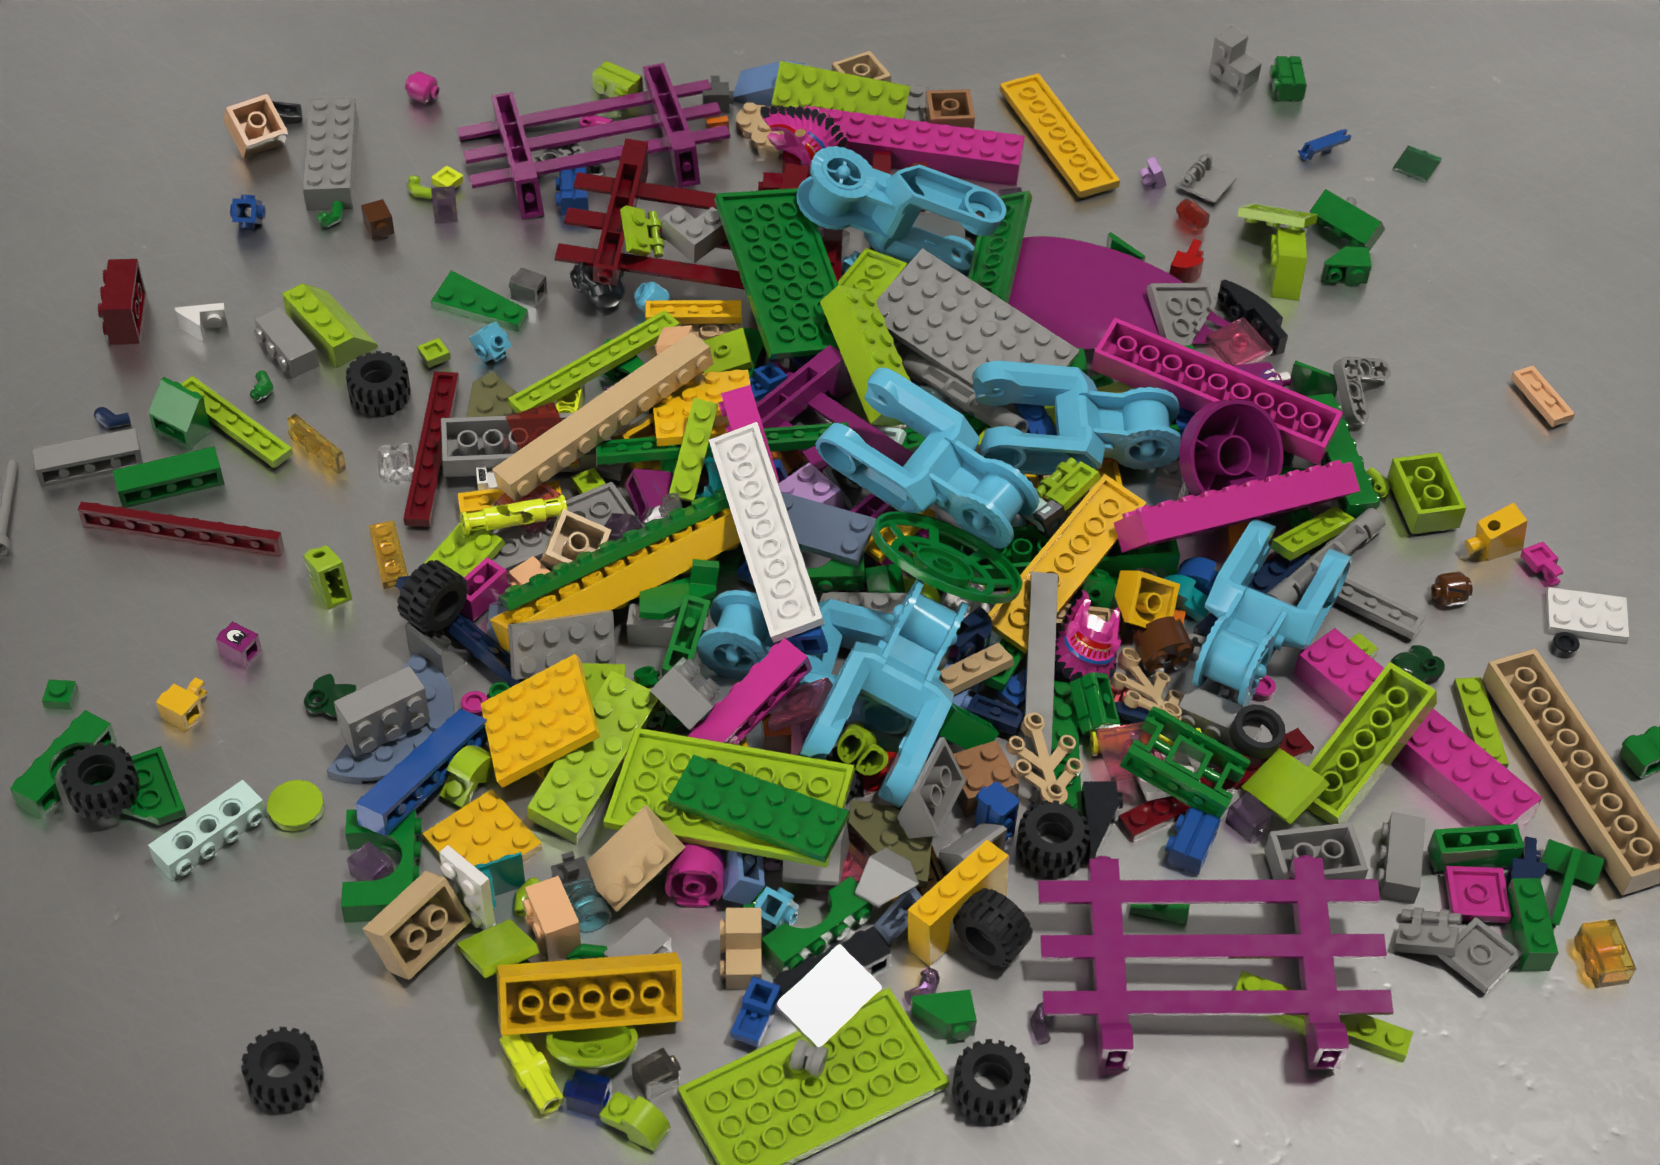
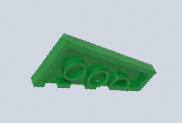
M452 270L431 300L432 308L489 324L496 321L500 327L519 332L528 318V309Z

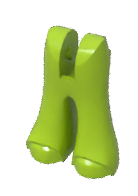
M852 721L839 739L837 746L838 756L846 764L852 763L858 757L856 770L863 775L876 774L887 765L888 755L882 747L877 745L876 734L872 729H865L864 724L860 721Z

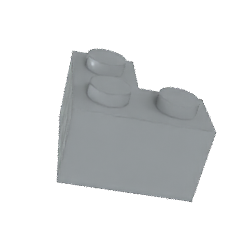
M1231 26L1215 37L1209 72L1243 92L1259 80L1262 63L1245 54L1248 36Z
M677 206L662 217L661 236L693 263L727 240L719 213L713 206L696 219L680 206Z

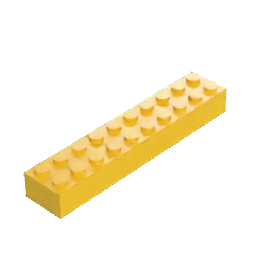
M726 508L511 611L506 610L489 619L500 646L510 652L508 624L602 610L621 609L629 604L628 601L639 597L640 591L670 583L679 574L690 573L693 559L713 561L718 557L717 554L736 549L741 541L731 509Z

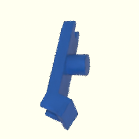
M1347 129L1336 131L1305 142L1302 149L1298 150V153L1304 160H1311L1317 153L1322 151L1330 153L1333 147L1347 143L1351 140V135H1346Z

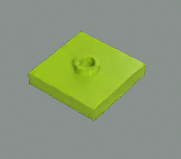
M744 328L703 340L704 343L710 346L713 365L703 371L704 373L725 372L737 369L746 370L753 367Z

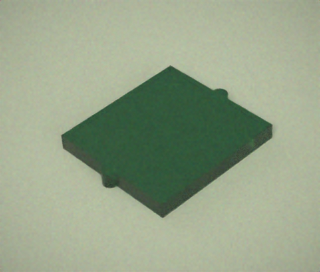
M1408 145L1392 170L1404 174L1408 178H1414L1427 183L1442 158L1427 153L1426 150L1422 151Z

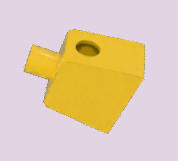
M1511 503L1477 522L1475 536L1465 540L1466 549L1470 554L1481 551L1487 560L1521 551L1524 547L1528 520L1516 504Z

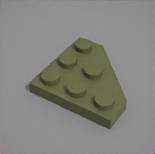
M491 371L473 382L467 417L518 415L508 405V398L517 392Z
M851 800L847 824L853 836L857 835L866 844L865 849L871 855L887 848L909 860L919 882V885L915 887L926 888L929 876L932 836L908 839L897 817L902 808Z

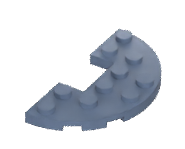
M413 653L403 667L410 666L425 687L430 722L358 757H355L346 744L327 769L329 778L353 784L383 779L413 749L417 748L431 733L435 732L454 714V699L450 685L443 673L433 663L423 656Z

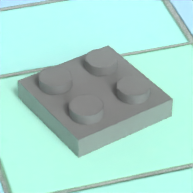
M1475 917L1459 933L1455 957L1439 955V958L1486 994L1521 959L1523 953Z

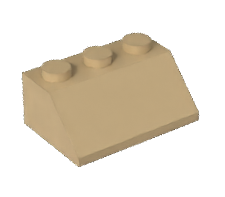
M645 805L586 863L596 890L617 912L671 862L685 846L657 815Z

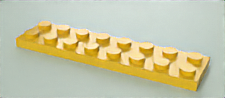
M1039 73L1000 83L999 91L1079 198L1119 187L1120 179Z
M1104 474L1020 576L1023 584L1019 595L1008 603L996 604L988 613L992 620V631L1026 654L1028 646L1031 572L1058 574V615L1118 541L1114 522L1123 519L1122 514L1146 506L1147 502ZM1009 588L1005 594L1010 593L1011 589Z

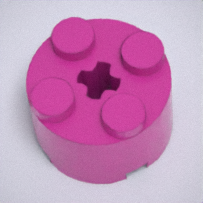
M682 842L685 848L667 864L666 894L669 897L670 895L675 897L677 903L685 907L702 908L709 906L711 900L715 898L719 900L723 894L724 858L720 854L719 848Z

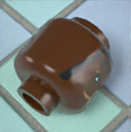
M1461 572L1440 574L1431 586L1433 599H1437L1443 607L1465 604L1473 592L1471 580Z

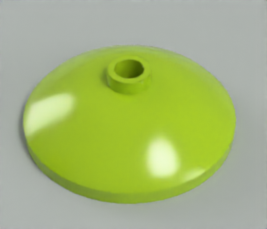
M632 1025L553 1031L547 1033L546 1045L548 1051L562 1063L581 1069L593 1070L616 1065L628 1058L637 1048L638 1035Z

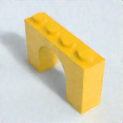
M986 840L908 909V950L928 966H931L949 949L951 923L957 911L967 899L982 888L995 890L1007 897L1009 855L989 840Z

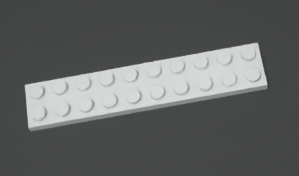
M755 422L710 439L709 443L773 643L825 624L758 423Z

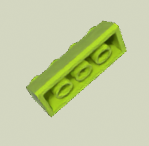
M302 283L282 293L285 312L288 317L336 368L378 347V344L326 290Z

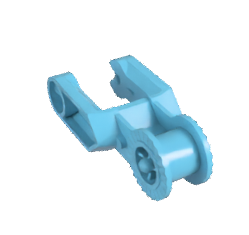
M838 146L822 148L814 155L810 164L811 176L800 184L796 194L797 204L804 216L818 226L833 230L853 227L864 231L865 239L876 252L908 264L923 248L966 277L969 274L975 247L961 237L953 235L942 237L913 226L921 209L959 222L967 231L980 236L992 235L1006 215V206L1003 200L996 193L986 188L920 164L899 170L894 175H890L872 168L867 160L853 150Z
M1011 361L987 362L977 367L973 372L975 397L978 402L984 405L1003 406L1010 403L1055 406L1057 436L1022 433V431L1008 426H997L985 430L984 437L978 448V454L986 459L995 458L996 460H1002L1004 463L1018 469L1021 474L1052 475L1056 471V467L1061 462H1066L1070 457L1074 458L1077 464L1082 461L1095 470L1101 468L1103 458L1115 459L1125 467L1144 470L1169 465L1179 457L1182 436L1176 430L1170 428V423L1178 416L1179 402L1177 397L1166 389L1139 387L1123 393L1099 392L1093 380L1078 367Z
M877 368L867 382L868 387L864 397L865 400L880 414L889 418H896L926 439L902 467L866 444L851 428L843 424L833 423L815 443L819 455L832 468L900 512L920 514L932 505H936L950 514L957 525L963 530L975 535L994 548H1006L1014 537L1013 528L1010 524L1017 514L1030 515L1039 506V495L1032 482L1027 479L1026 475L1021 474L1018 469L1013 468L1010 464L995 458L986 459L975 452L979 437L964 415L900 374L888 368Z
M1256 518L1251 520L1222 566L1207 598L1204 608L1217 617L1218 620L1215 621L1211 632L1207 635L1206 642L1201 646L1199 659L1196 662V668L1192 676V685L1201 687L1209 678L1240 691L1238 704L1244 707L1252 700L1253 695L1256 693V688L1260 685V680L1266 676L1267 664L1276 649L1280 651L1282 646L1306 649L1310 646L1337 599L1352 563L1351 556L1330 548L1298 606L1248 587L1255 573L1260 570L1267 558L1271 547L1268 542L1276 526Z
M919 579L915 580L904 602L894 607L893 614L895 619L891 623L884 641L880 639L877 646L861 642L854 644L799 755L821 760H824L827 754H830L845 722L853 711L852 707L859 692L912 720L905 737L901 740L898 747L899 750L877 794L899 808L911 792L952 705L954 693L939 680L941 671L937 670L948 647L957 642L956 632L969 606L962 601L956 610L953 611L920 593L924 582Z
M746 590L726 591L720 593L712 602L710 616L717 628L710 629L702 634L697 645L698 657L709 670L725 678L737 681L743 680L749 674L751 667L756 663H760L768 655L774 643L770 637L758 595ZM834 599L819 602L818 604L825 622L821 627L828 643L827 653L805 654L808 656L813 669L785 698L800 712L818 716L837 678L836 675L832 674L840 647L852 649L856 642L877 646L880 639L884 641L887 631L895 619L893 614ZM859 692L852 707L853 711L845 724H850L852 721L857 720L864 724L865 729H872L873 731L886 734H898L906 731L912 720Z

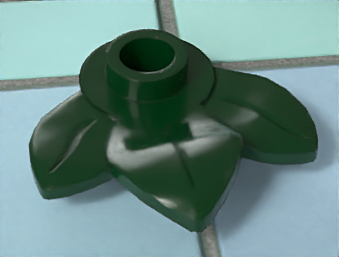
M1412 645L1410 653H1399L1391 659V663L1424 683L1427 680L1434 681L1439 679L1445 670L1444 661L1437 656H1433L1429 648L1421 645Z
M332 674L323 675L315 680L313 689L307 692L304 698V706L310 713H325L331 717H337L334 701L355 692L356 685L335 684Z

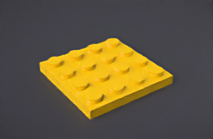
M737 369L698 374L668 397L653 406L657 446L682 444L693 398L714 403L722 402L721 393L751 385L748 370ZM719 404L710 439L726 434L725 426L730 425L728 416L722 417Z
M576 653L481 703L483 718L487 719L485 728L496 780L502 788L601 737L582 662Z

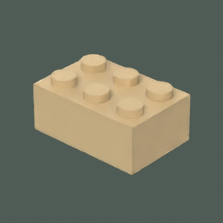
M425 871L363 928V931L388 971L410 980L471 922V919L446 877Z

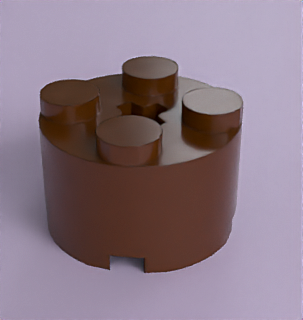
M1171 616L1153 620L1146 624L1147 630L1142 633L1138 630L1133 635L1132 643L1142 658V665L1149 673V676L1154 677L1156 672H1164V669L1172 667L1175 670H1180L1189 664L1188 658L1192 655L1194 647L1179 618L1178 621H1175L1174 617Z

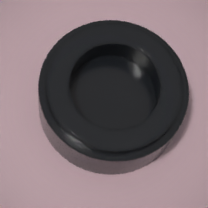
M1568 632L1557 633L1551 643L1552 651L1562 658L1574 657L1580 646L1577 637Z

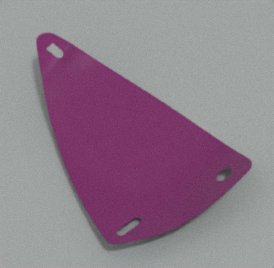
M1024 237L1009 305L1075 348L1092 349L1097 348L1114 317L1159 335L1146 287L1150 283L1183 282L1145 261L1096 244L1060 237ZM1211 311L1206 319L1221 326V333L1209 329L1206 323H1204L1200 331L1195 335L1192 343L1202 344L1231 340L1237 337L1238 331L1233 324Z

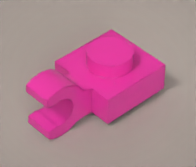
M1544 542L1522 549L1520 557L1535 573L1543 571L1544 578L1550 586L1561 582L1557 576L1562 575L1564 572L1557 565L1559 558Z

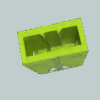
M328 545L317 549H309L303 556L308 576L328 610L351 600L352 595L342 560ZM328 580L334 582L331 587L328 586L330 584Z

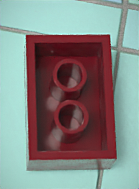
M138 258L108 259L107 269L103 270L104 286L100 288L102 303H98L99 318L104 320L103 333L108 335L110 345L140 344L146 290Z

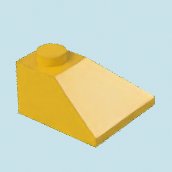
M1120 571L1115 598L1124 622L1147 629L1146 624L1153 620L1169 616L1173 617L1180 584L1141 571Z

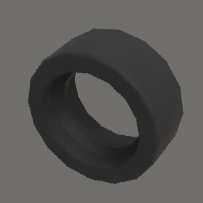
M1256 704L1243 707L1237 713L1229 730L1230 740L1234 747L1241 754L1253 759L1271 757L1280 747L1286 734L1285 724L1281 717L1273 709ZM1253 721L1264 725L1270 731L1272 740L1269 742H1258L1251 739L1242 728L1243 723Z

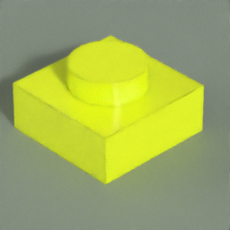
M445 166L431 177L433 185L449 194L464 183V176L449 166Z

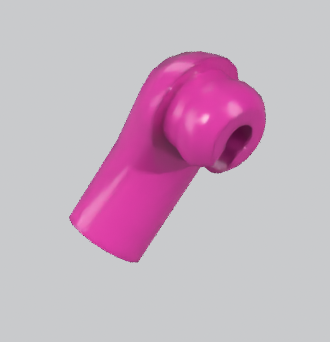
M597 115L582 117L579 123L580 127L584 128L614 121Z

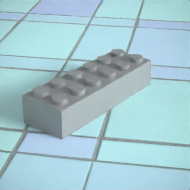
M355 99L310 100L303 183L307 210H331L332 204L335 201L342 202L344 204L343 209H353L358 114Z
M573 413L441 418L444 477L477 476L476 467L486 466L487 471H492L494 467ZM596 446L559 472H578L591 468L596 469Z

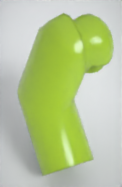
M529 878L515 892L513 911L515 916H526L522 902L526 899L525 887L542 882L538 878Z

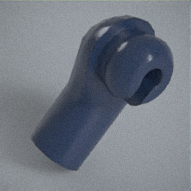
M99 407L94 411L95 420L108 429L131 424L129 413L115 415L105 407Z

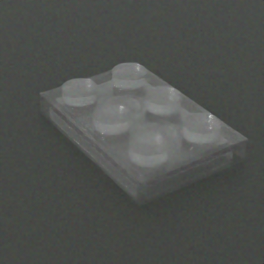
M839 944L791 989L775 1007L814 1047L822 1046L879 991L881 986Z

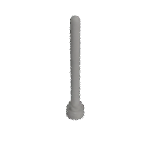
M9 460L7 463L0 503V557L6 556L10 548V541L6 536L18 466L15 460Z

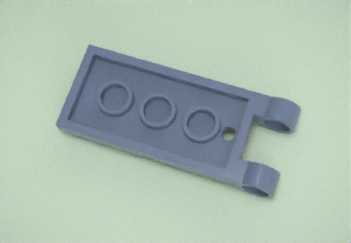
M781 492L800 550L855 566L860 565L872 536V528L876 518Z

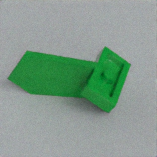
M693 559L690 577L640 591L639 618L664 620L678 614L685 594L710 600V609L716 596L719 561Z
M1548 839L1541 863H1547L1548 870L1562 874L1550 914L1552 926L1557 927L1560 925L1574 879L1596 886L1605 859Z

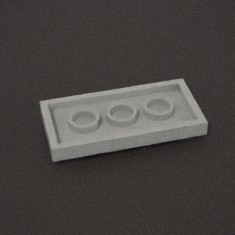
M611 610L508 624L511 676L515 680L532 677L575 653L582 663L616 664L613 611Z

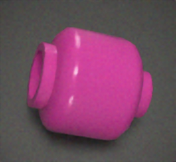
M421 71L410 74L405 84L408 96L424 104L430 103L433 99L435 100L440 92V88L437 87V79Z

